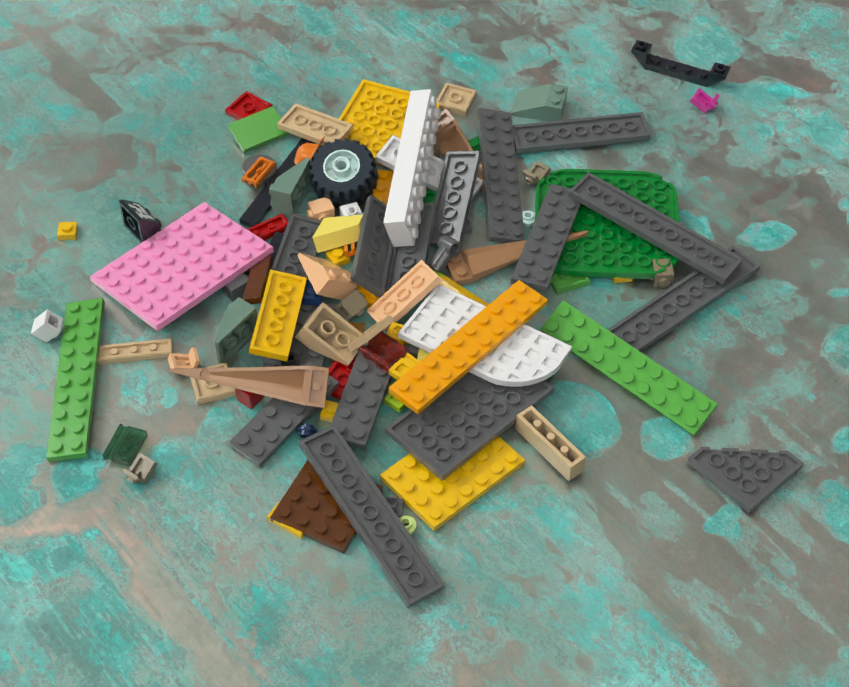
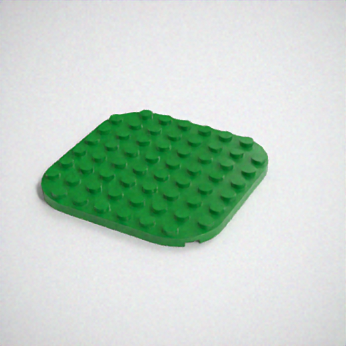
M561 169L551 172L550 176L545 179L542 178L536 187L535 220L550 184L572 189L590 172L679 222L678 195L675 187L671 182L667 183L664 181L662 176L651 172ZM581 204L570 233L588 231V235L566 242L555 273L564 276L653 279L655 274L667 270L665 267L670 265L669 258H671L673 269L678 264L679 259ZM665 258L668 260L666 265H660L657 261L658 259ZM652 259H656V264L664 268L654 272Z

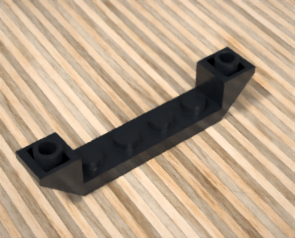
M636 40L631 49V53L644 69L704 87H709L725 80L731 68L730 66L715 62L711 71L655 56L651 54L652 44Z

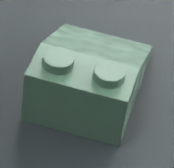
M547 84L518 90L511 115L542 121L561 120L566 104L568 86Z
M310 158L304 159L277 177L274 184H271L269 194H271L270 206L272 207L273 215L283 213L286 218L290 219L292 213H297L312 185L309 177Z
M240 297L227 306L215 339L218 364L228 362L252 339L257 321L256 307Z

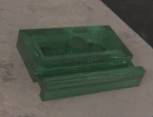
M119 424L103 453L104 460L110 459L112 462L131 467L148 436L147 431Z

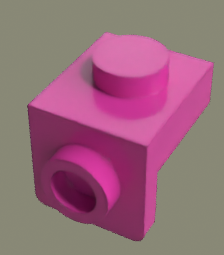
M699 88L690 99V102L705 114L709 109L713 110L717 106V100L720 95L716 94L711 98Z

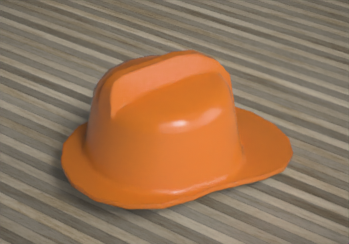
M325 136L319 144H302L296 152L294 163L297 165L306 158H310V161H312L313 154H317V149L321 147Z

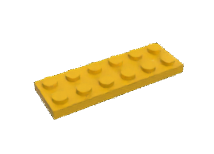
M270 269L249 348L250 354L287 362L306 285V277Z

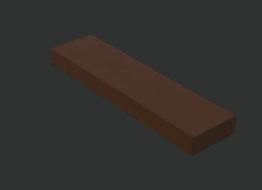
M268 255L251 267L242 297L243 300L251 305L262 302L273 264L272 255Z

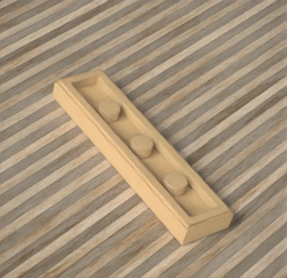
M172 338L101 345L98 365L168 358L169 354L173 353Z

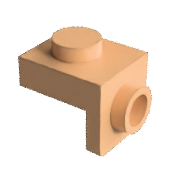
M192 347L189 354L170 353L168 361L171 369L197 368L200 365V356L196 348Z

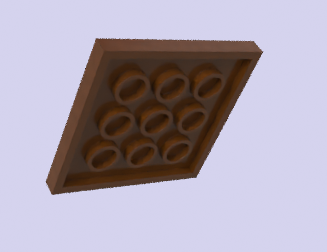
M307 460L270 516L272 522L275 520L301 531L303 536L345 554L357 532L309 460ZM375 483L380 492L382 493L383 486Z

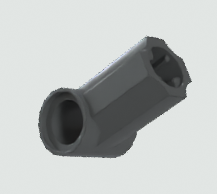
M444 235L439 239L437 244L438 250L428 264L440 273H442L450 259L458 256L462 249L461 243L448 235Z

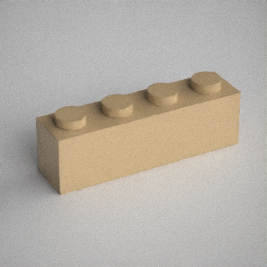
M532 405L516 415L515 430L568 481L584 471L586 456Z

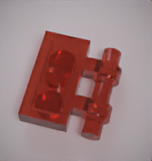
M383 331L368 341L369 348L362 345L358 350L365 359L376 363V367L387 372L392 367L390 363L394 365L401 358H404L407 353L410 354V350Z

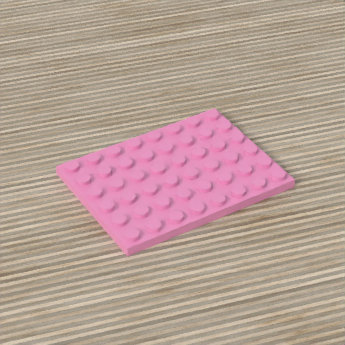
M204 202L90 276L92 283L156 331H159L274 251L273 246Z

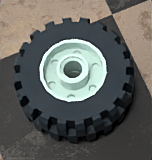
M347 138L341 141L340 139H335V142L330 143L329 141L325 143L324 147L321 146L317 149V154H313L312 161L309 163V177L313 190L319 199L328 198L332 205L338 208L339 206L354 202L363 203L367 200V196L369 197L373 194V189H376L378 172L373 154L366 145H360L359 141L353 140L352 142Z

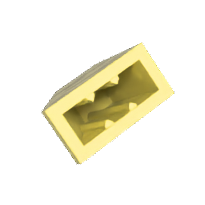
M363 215L323 218L312 237L317 253L357 242Z

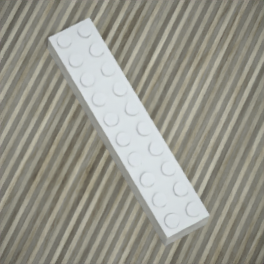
M431 89L411 91L383 222L393 247L414 246L415 239L418 238V224L421 223L420 213L424 208L423 197L426 196L425 187L429 181L428 171L431 170L430 160L434 155L433 145L436 144L435 134L438 131V119L441 118L440 109H437L436 97L433 96Z

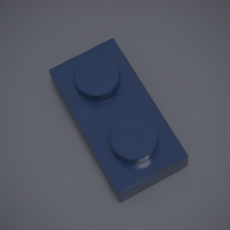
M307 280L302 297V305H320L323 296L317 295L310 280Z

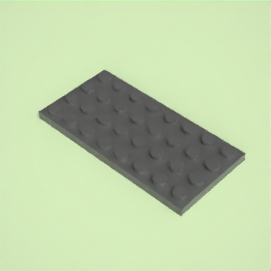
M468 372L420 414H416L411 409L387 426L385 433L443 481L515 424L516 415L531 405L535 408L554 393L555 387L546 380L521 387L502 386Z

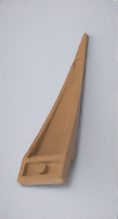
M447 109L441 112V118L438 119V131L435 134L436 141L440 143V153L445 157L447 151H474ZM480 162L477 177L483 180ZM482 186L480 190L484 193V187Z
M588 231L570 233L567 242L587 236ZM527 240L462 250L458 256L450 259L446 265L451 279L460 286L473 283L517 262Z
M277 366L169 369L172 373L303 406L325 408L329 368Z

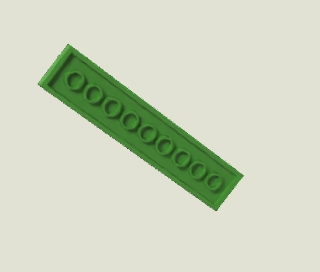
M103 298L66 303L46 455L48 462L88 457L105 308Z
M564 300L540 329L542 333L572 346L571 353L694 437L718 407L715 401Z

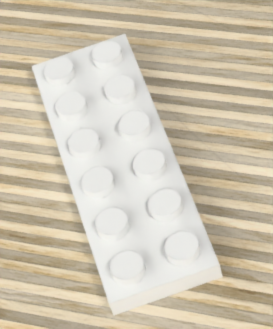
M392 135L376 155L375 161L394 170L401 139ZM433 155L430 160L431 170L428 171L429 181L426 183V187L437 191L444 160ZM478 177L476 178L472 199L483 186V180Z

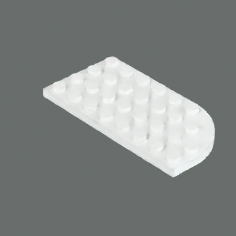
M438 284L398 332V338L431 353L487 306ZM524 324L469 372L491 383L502 386L521 387L536 384L548 379L559 370L571 353L572 346Z

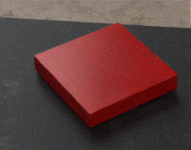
M246 91L225 109V114L240 120L272 107V104Z

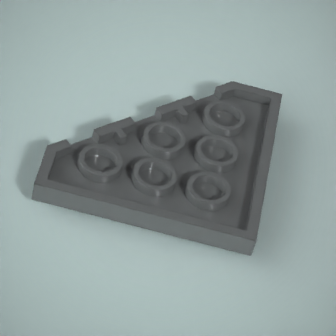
M701 447L687 461L688 464L748 513H751L795 475L804 464L789 451L780 450L779 453L761 449L739 451V448L711 450L710 447Z

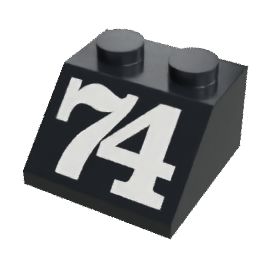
M119 200L123 224L140 243L161 231L162 225L160 221L154 218L147 208L136 202Z

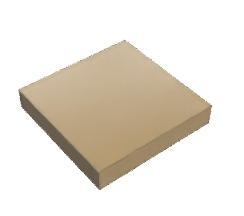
M446 83L436 103H440V110L447 109L451 113L466 116L477 96V91Z
M388 315L372 325L348 344V349L352 352L371 340L394 321L393 317Z
M226 362L205 368H228ZM190 377L198 405L236 396L235 388Z

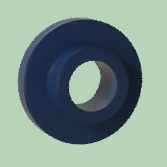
M302 424V426L297 428L298 436L301 438H307L317 433V430L311 424Z

